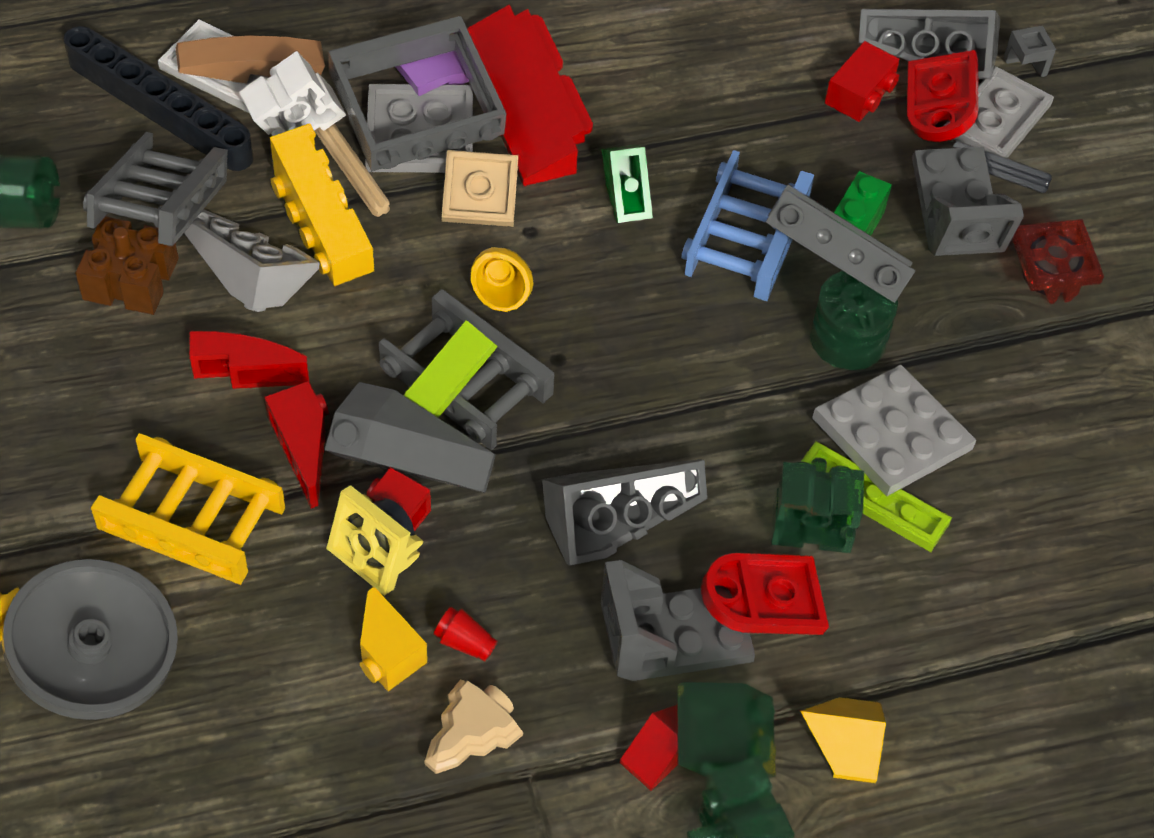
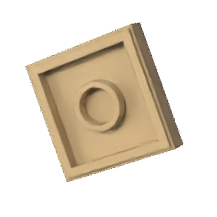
M447 150L442 222L514 227L518 155Z

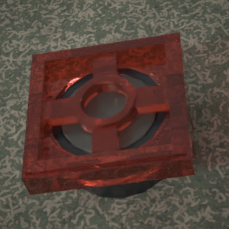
M1083 219L1018 226L1012 240L1022 265L1023 278L1028 284L1030 291L1046 295L1049 303L1054 304L1059 295L1063 296L1065 302H1070L1078 295L1081 286L1101 284L1104 274Z

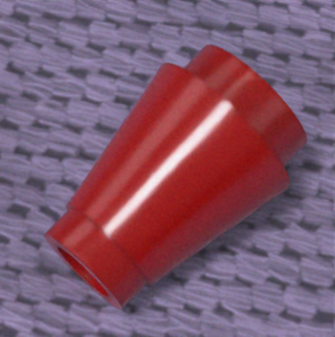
M449 607L433 635L441 639L440 644L479 658L484 662L489 658L498 643V640L493 638L490 633L462 608L458 611L453 607Z

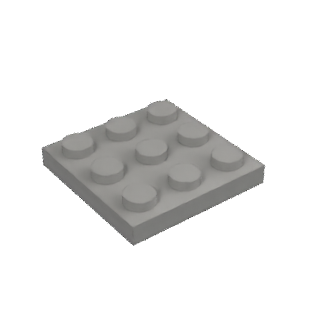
M369 84L367 125L375 143L473 117V89L471 85H442L418 96L410 84ZM473 143L452 151L473 152ZM447 150L432 154L426 159H415L400 163L391 169H379L372 172L445 173ZM365 160L366 169L368 170V172H371L369 165Z
M902 365L816 407L812 417L886 496L973 450L976 439Z

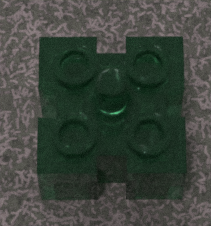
M814 458L811 464L807 462H783L779 488H777L773 504L771 545L803 548L804 543L819 545V550L851 553L856 529L859 527L863 514L864 471L853 470L845 466H836L827 472V461L823 458Z
M759 756L709 772L706 784L707 790L702 791L703 801L701 808L698 809L702 827L688 831L686 835L687 838H794L795 836L781 804L776 803L771 792L773 786Z

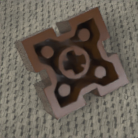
M105 216L98 224L92 236L94 250L86 249L75 272L82 299L109 306L112 305L114 299L124 301L125 309L154 315L164 293L161 279L170 280L179 259L176 243L173 246L158 243L159 228L144 225L140 231L132 230L130 221Z

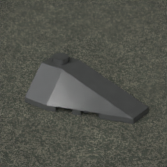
M861 9L859 43L862 44L866 41L893 56L907 61L976 50L978 57V79H991L998 53L1000 17L996 10Z

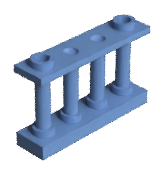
M733 150L728 163L721 162L716 176V182L718 183L694 239L688 238L686 240L681 258L687 260L685 275L692 277L698 261L750 276L751 281L756 282L754 297L768 301L793 239L777 229L774 235L768 233L766 237L716 220L721 209L766 222L769 217L768 214L772 209L728 196L732 184L778 198L787 185L737 170L740 152ZM800 171L796 183L789 184L810 197L814 174ZM711 234L762 250V254L766 256L764 261L757 260L754 263L707 248L705 245Z

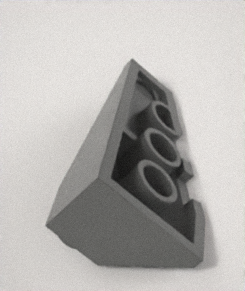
M362 382L355 386L335 411L325 446L326 451L343 459L388 470L391 467L401 473L486 493L496 454L396 390Z
M702 459L581 472L542 479L546 520L568 565L607 558L617 552L616 548L632 539H640L648 534L647 530L664 520L670 521L707 499L705 461Z

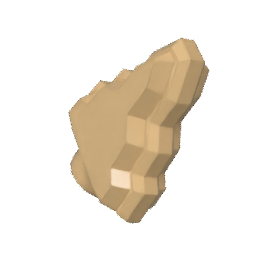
M460 679L448 694L450 704L441 714L442 729L431 740L425 758V765L437 774L458 767L470 755L486 756L497 746L507 749L522 737V730L510 716L514 707L506 694L493 685H489L482 691L469 681Z

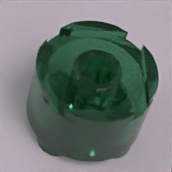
M0 155V228L42 229L53 226L60 207V198H54L53 186H60L56 165L51 158L39 155Z

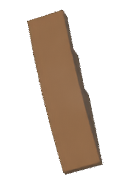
M232 36L179 42L176 45L178 73L245 84L250 74L271 77L270 69L296 51L311 65L315 74L318 72L321 75L325 67L321 41L278 36Z

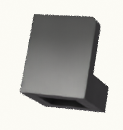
M1043 25L1011 32L1003 58L1007 64L1021 62L1022 65L1032 63L1039 77H1045L1048 74L1056 48Z

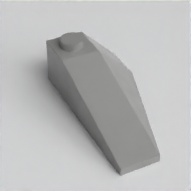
M204 209L184 232L227 291L243 302L245 308L252 311L262 312L269 307L283 306L319 269L320 262L298 248L286 244L283 245V249L268 244L269 236L260 232L254 234L238 231V223Z

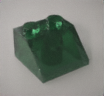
M683 682L677 685L679 765L736 791L776 777L775 710L773 697L745 683Z

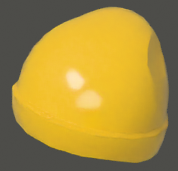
M497 247L486 249L476 257L471 267L470 280L473 290L482 303L493 310L504 312L515 310L528 300L532 292V272L528 264L512 250Z

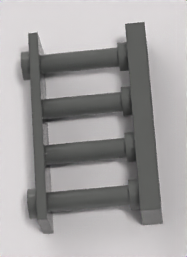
M145 132L136 143L131 145L130 149L99 182L86 192L83 209L87 212V227L95 228L108 213L154 223L155 227L159 228L158 243L173 246L227 182L228 150L213 147L205 158L196 161L153 151V133ZM153 165L188 174L186 176H181L155 169H150V167ZM136 182H146L150 184L172 188L174 190L172 192H168L151 187L137 185ZM128 197L163 206H159L157 209L122 201L121 199Z
M787 184L768 214L769 217L766 223L894 303L916 271L910 267L913 263L911 260L790 184Z
M442 289L432 297L433 321L406 344L398 349L385 338L379 342L380 366L387 375L392 378L397 377L407 386L411 387L425 370L411 358L442 332H449L451 335H454L466 320L498 347L486 360L488 363L475 373L443 413L462 427L469 438L477 443L481 442L492 451L497 446L496 422L526 395L533 396L541 403H545L553 395L554 372ZM497 374H504L516 383L484 413L467 402Z

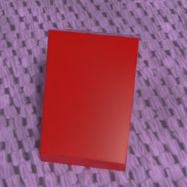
M678 704L654 712L620 759V764L652 791L708 736L709 731Z

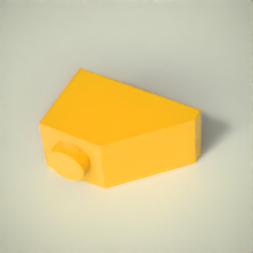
M375 587L371 588L367 593L360 642L362 656L360 667L371 682L376 683L379 681L387 691H390L427 663V643Z

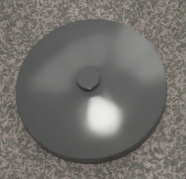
M74 560L43 570L31 578L18 591L5 617L2 650L5 664L11 677L21 691L32 701L51 712L70 718L84 720L105 719L119 716L139 707L149 700L163 685L172 668L177 650V626L173 611L166 598L153 583L138 572L109 561Z

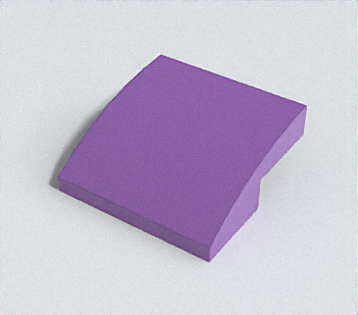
M455 51L396 66L397 70L412 86L418 96L442 85H463L469 82Z

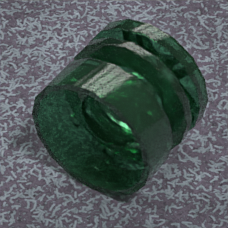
M844 271L830 276L821 286L812 324L810 339L813 349L822 360L842 369H865L877 363L886 351L897 313L898 300L895 303Z

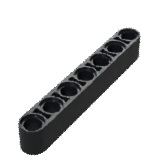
M78 26L69 29L64 34L63 39L69 64L75 72L203 154L207 155L213 147L228 150L227 169L241 171L250 167L253 163L251 135L246 126L92 29Z

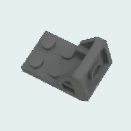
M984 147L915 150L912 161L929 251L934 256L1005 252L1024 215L1021 203L1005 194H993Z
M623 560L605 562L601 607L618 677L637 681L754 662L755 651L750 633L734 631L719 623L707 610L702 599L701 588L663 594L659 578ZM715 586V590L720 596L727 599L732 598L731 592L726 587Z

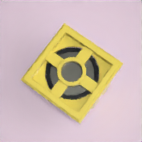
M350 485L340 493L326 548L385 596L394 590L398 574L407 569L419 557L420 553L417 549L423 544V540L415 535L413 524L408 514L398 503L388 498H379L371 502L372 499L365 494H361Z

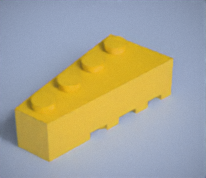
M309 123L270 137L275 177L270 180L276 197L278 199L283 197L286 202L285 209L292 223L297 222L300 226L299 232L303 244L307 249L312 248L315 252L314 259L320 262L319 272L322 275L327 274L332 284L337 286L374 272L373 247L353 208L348 210L347 199L340 181H333L328 166L329 160L324 150L316 151L314 141L316 134Z

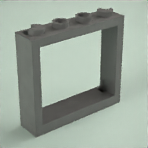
M461 16L328 51L329 74L371 172L379 169H391L400 163L415 159H426L432 154L446 150H458L465 145L478 141L493 140L505 133L506 111ZM455 51L482 108L483 114L375 143L348 79Z

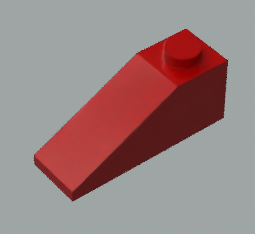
M308 381L266 396L265 403L268 420L312 509L319 505L326 434L324 416L329 415V411L321 393L315 395Z

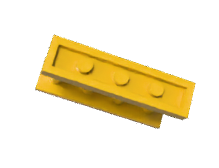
M139 433L136 437V443L140 459L143 462L119 499L111 500L100 495L91 506L97 529L241 585L248 574L245 552L241 548L265 509L283 514L286 508L282 487H279L277 483L268 478L258 479L172 446L171 443L163 438H151ZM158 467L178 475L155 513L147 514L133 508ZM193 481L213 488L214 490L191 527L182 528L169 522ZM229 495L250 502L227 541L218 542L205 536Z

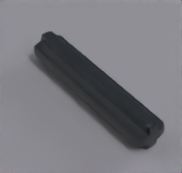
M956 141L952 148H969L974 146ZM984 150L989 175L1040 193H1045L1048 190L1052 180L1050 173Z

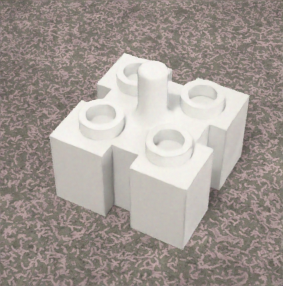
M298 51L270 69V78L267 79L260 76L239 91L253 121L268 135L271 133L272 136L309 123L313 130L320 127L324 131L346 116L332 87L318 72L315 74L311 65Z

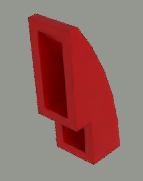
M190 331L189 356L194 379L231 377L233 389L293 386L309 381L307 356L286 346L242 334Z

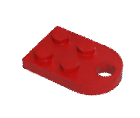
M976 50L908 61L907 116L913 132L924 140L942 142L957 138L968 131L975 123L979 110L978 57ZM941 121H950V123L946 126L935 127V125Z
M731 553L715 560L702 580L701 594L707 610L719 623L734 631L743 633L823 635L829 628L813 556ZM715 586L726 587L731 592L732 598L727 599L720 596L716 592Z

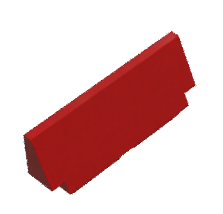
M509 4L468 27L467 30L506 111L505 133L501 135V138L509 155H518L517 174L522 185L528 186L576 174L578 155L576 144L585 142V135L593 130V122L572 79L567 75H559L558 73L563 68V60L543 18L539 15H531L528 9L514 15Z

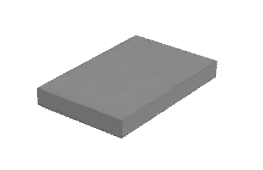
M995 66L992 78L984 79L978 85L979 110L975 123L968 131L954 139L974 147H984L985 151L1008 158L1051 106L1054 96Z

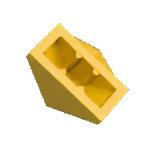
M838 697L801 711L833 771V778L876 783L886 726L881 703Z

